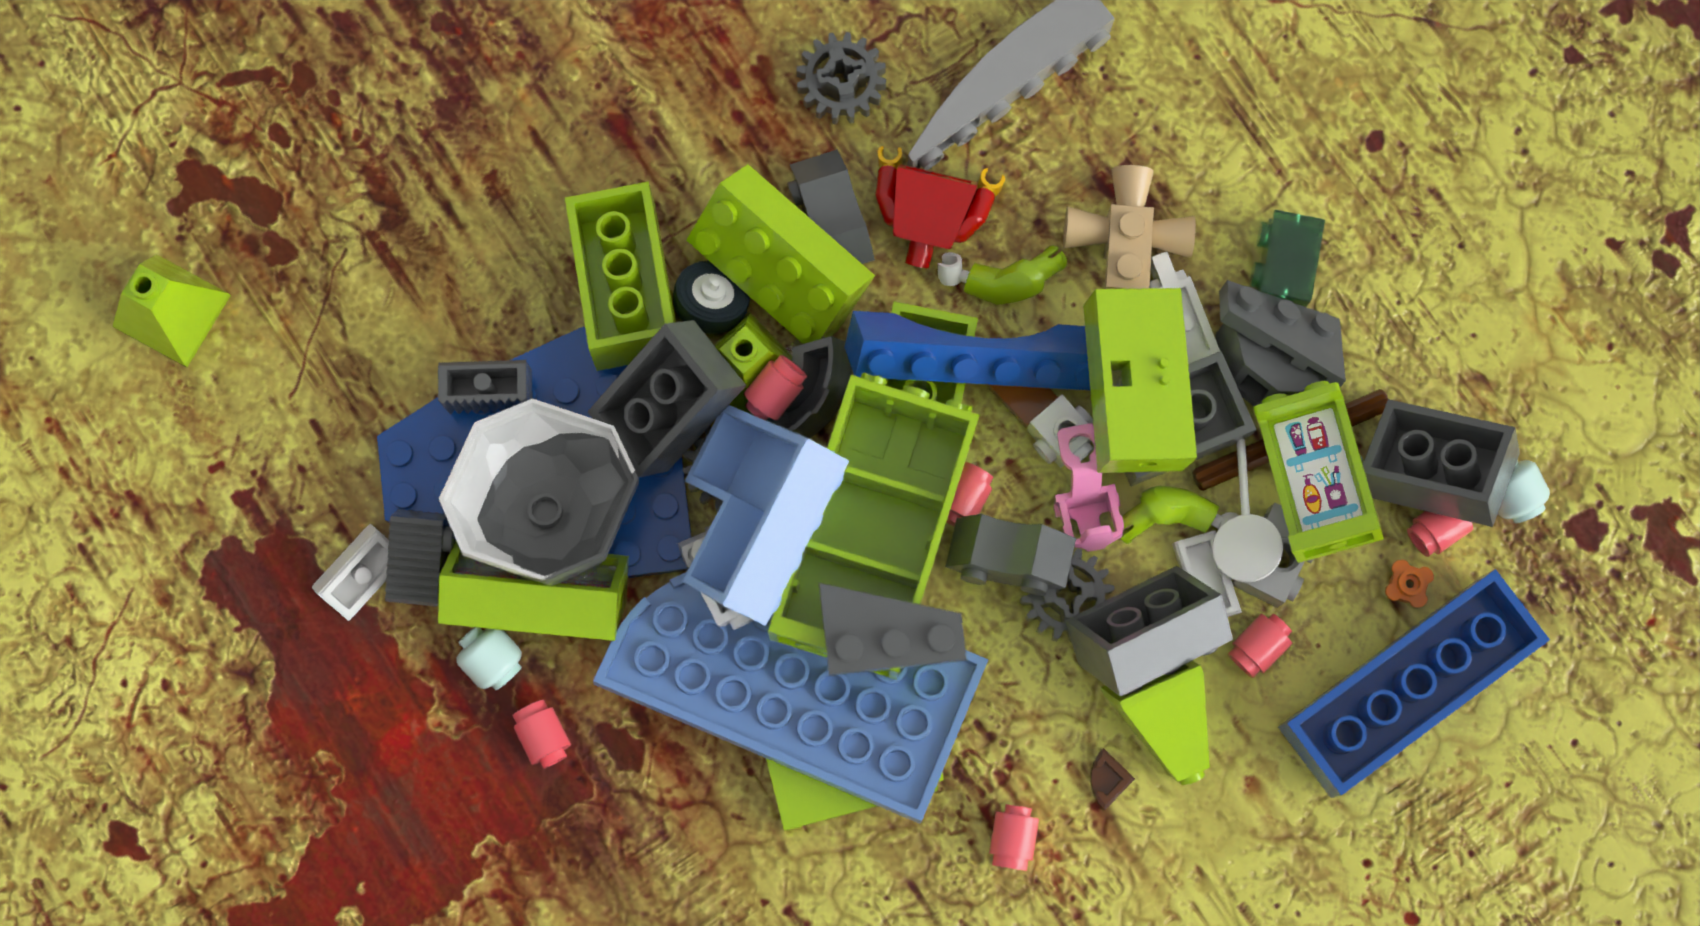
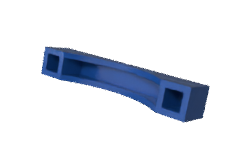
M853 311L844 348L854 376L861 377L862 373H867L886 379L1090 390L1085 326L1058 324L1046 331L1030 336L980 338L940 331L913 322L895 313Z

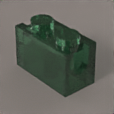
M1275 210L1272 219L1269 218L1268 222L1262 221L1257 237V246L1263 247L1261 262H1254L1250 277V287H1255L1257 291L1307 307L1312 300L1325 219Z

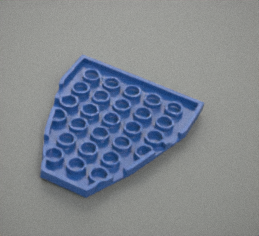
M580 327L511 359L526 360L531 367L533 399L589 418L592 417L589 415L588 410L628 366L597 371L588 348L585 327ZM437 397L379 434L377 442L385 521L390 523L391 515L398 509L444 513L439 497L474 422L501 411L497 410L493 413L489 409L484 413L480 410L476 414L472 410L467 414L463 410L460 414L454 411L450 415L438 401ZM682 457L667 472L638 477L639 484L608 553L629 556L628 578L682 572L689 569L678 547V543L692 537ZM587 570V571H589V572H599V573H609V574H614V573H615V572H606V571Z

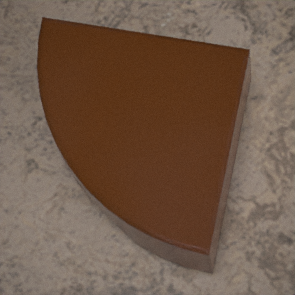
M1103 748L1093 762L1090 773V785L1096 802L1105 811L1135 778Z

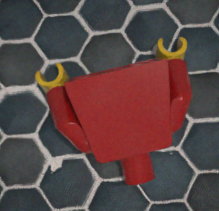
M884 146L879 147L877 151L879 169L875 197L884 223L893 228V236L910 240L905 263L920 268L930 267L934 246L951 249L954 242H966L986 222L995 201V196L999 194L1005 182V176L1002 174L998 184L988 183L985 176L989 168L983 169L978 182L904 165L902 149L898 147L897 157L893 160L884 158Z

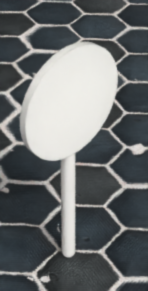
M1240 439L1237 441L1241 515L1231 518L1220 527L1213 541V557L1218 568L1227 577L1239 582H1255L1264 579L1277 568L1283 554V542L1279 531L1273 523L1259 515L1250 514L1245 440Z

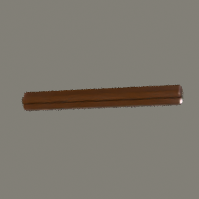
M1376 390L1346 403L1352 427L1383 414L1388 401V396L1384 390ZM1263 439L1246 446L1247 472L1269 463ZM1237 450L1195 468L1192 475L1197 487L1204 491L1239 476Z

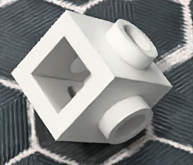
M1061 395L1030 421L1027 431L1036 440L1033 446L1038 454L1047 463L1050 464L1055 461L1061 468L1064 464L1060 457L1057 439L1058 431L1062 428L1093 423V419L1081 406L1074 408ZM1077 436L1069 443L1071 453L1080 457V461L1091 453L1094 448L1089 444L1092 441L1085 436Z

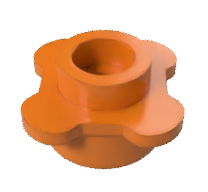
M1406 560L1394 562L1391 567L1393 575L1389 580V585L1385 588L1386 596L1391 601L1398 600L1403 603H1410L1414 608L1423 607L1428 601L1426 596L1427 586L1434 579L1432 570L1428 567L1416 568L1410 566ZM1407 580H1411L1413 582L1412 588H1408L1406 586Z

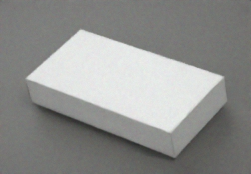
M1216 531L1174 542L1172 545L1179 567L1222 594L1227 617L1240 614L1242 611L1232 580L1218 568L1213 557V541Z

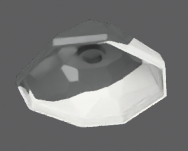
M532 398L474 422L442 490L439 501L463 556L553 586L565 582L606 560L637 489L639 478L613 425Z

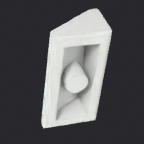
M369 524L314 583L312 589L350 621L386 581L389 539L372 524Z

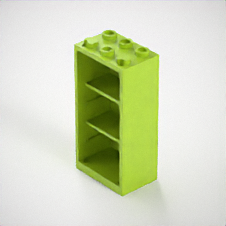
M862 373L861 378L853 375L850 376L827 447L828 450L849 460L844 470L840 486L833 492L823 511L820 526L812 533L802 553L799 567L791 574L781 594V602L773 614L768 629L770 640L827 658L819 583L921 604L980 416L971 412L972 407L970 405L960 403V401L948 399L946 404L929 399L930 394L928 392L911 386H905L904 390L901 391L886 386L887 380L877 375L872 376ZM900 668L869 672L897 680Z

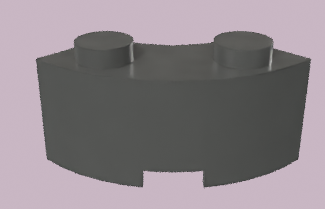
M838 149L790 164L794 180L787 182L793 204L795 206L802 205L803 212L860 263L865 264L874 261L875 258L867 226L858 206L847 167Z
M830 336L792 347V362L799 366L807 375V378L802 383L804 388L778 420H773L769 417L766 421L810 439L832 420L841 407L850 376L852 375V368L844 348L845 341Z
M984 514L960 517L956 519L945 567L960 572V578L968 583L985 585L988 580L1020 586L1022 591L1029 594L1046 595L1047 589L1066 588L1076 538L1044 524L1013 523Z

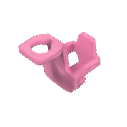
M1093 423L1062 428L1057 433L1061 460L1068 469L1072 470L1071 491L1055 495L1053 507L1055 517L1061 518L1063 533L1074 537L1070 519L1072 518L1077 521L1081 537L1076 539L1074 547L1082 548L1087 552L1102 550L1123 535V517L1120 515L1118 506H1121L1115 484L1101 486L1102 473H1097ZM1085 436L1093 442L1094 451L1089 455L1090 462L1081 463L1080 457L1071 453L1069 443L1073 438ZM1110 511L1115 532H1112L1109 525L1101 526L1100 514Z

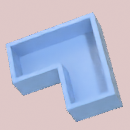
M728 405L716 418L685 479V482L722 500L723 503L682 582L720 604L766 625L771 614L779 607L781 594L791 574L799 567L802 553L812 533L820 526L823 511L833 492L840 486L849 460L806 437Z

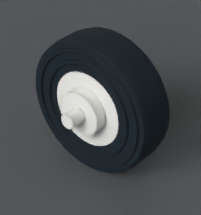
M710 261L696 262L685 268L677 278L673 290V305L679 318L682 321L694 320L700 329L707 334H721L732 330L744 319L750 303V296Z

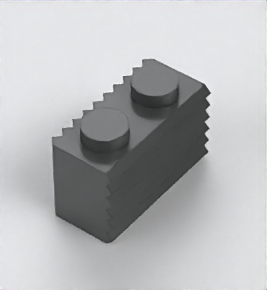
M526 360L440 362L438 364V401L450 415L454 411L460 414L463 410L467 414L472 410L476 414L480 410L486 413L489 409L495 413L497 410L503 411L532 399V369Z
M398 509L391 515L389 521L390 534L388 538L385 601L438 606L439 575L447 560V552H451L456 542L451 526H449L445 513Z

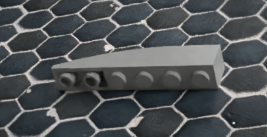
M1055 0L1022 23L990 50L955 87L931 118L908 154L907 165L916 168L922 167L925 170L932 168L944 157L943 151L955 143L959 147L970 141L978 132L976 128L988 119L991 123L1001 119L1010 111V104L1021 96L1028 99L1036 94L1044 86L1043 80L1056 72L1057 75H1062L1078 61L1076 57L1088 48L1093 52L1102 47L1111 37L1109 33L1115 19L1101 0Z

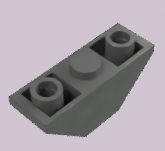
M1224 323L1215 334L1218 347L1222 351L1242 398L1252 406L1262 404V400L1268 396L1280 393L1290 396L1303 392L1304 388L1312 383L1325 381L1326 377L1309 366L1302 371L1290 364L1291 356L1274 345L1264 348Z

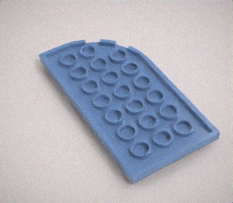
M687 572L670 579L669 583L654 591L647 598L644 597L629 612L619 626L615 641H611L595 675L594 685L921 824L988 662V659L966 650V661L900 668L897 680L873 672L829 676L827 658L770 640L768 629L773 614H771L766 625L753 620L736 630H733L730 624L724 627L718 626L701 592L682 582Z

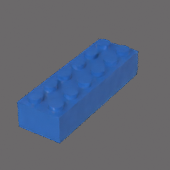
M1494 569L1478 578L1278 726V728L1330 798L1342 796L1550 641V639L1498 571Z

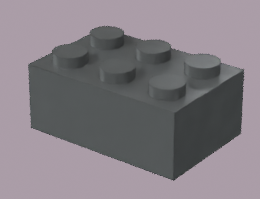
M694 320L666 323L588 410V413L593 419L615 427L637 476L644 477L669 471L747 385Z
M1222 351L1188 364L1197 452L1196 460L1235 445L1240 439L1247 440L1256 431V427ZM1169 471L1124 473L1132 487Z
M1388 399L1363 462V467L1373 499L1493 527L1520 450L1515 427Z
M1178 566L1164 571L1065 620L1078 665L1120 697L1140 690L1144 684L1162 675L1176 672L1182 665L1200 656L1212 654L1218 647L1233 640L1222 594Z

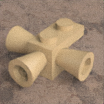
M1121 165L1112 168L1116 205L1111 204L1107 217L1067 206L1063 247L1072 248L1104 244L1103 259H1107L1105 289L1149 288L1152 248L1188 258L1192 257L1196 230L1195 216L1153 221L1154 208L1145 207L1154 173L1148 167Z

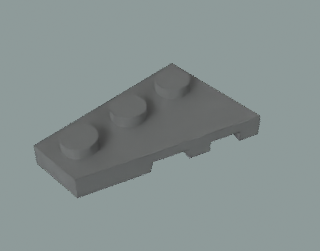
M1228 280L1219 290L1220 320L1222 323L1264 348L1274 345L1291 356L1290 364L1302 371L1309 366L1326 377L1325 381H1328L1330 384L1338 382L1341 387L1345 383L1346 377L1339 318L1257 291L1252 287L1243 286Z
M819 583L829 676L967 660L961 613Z

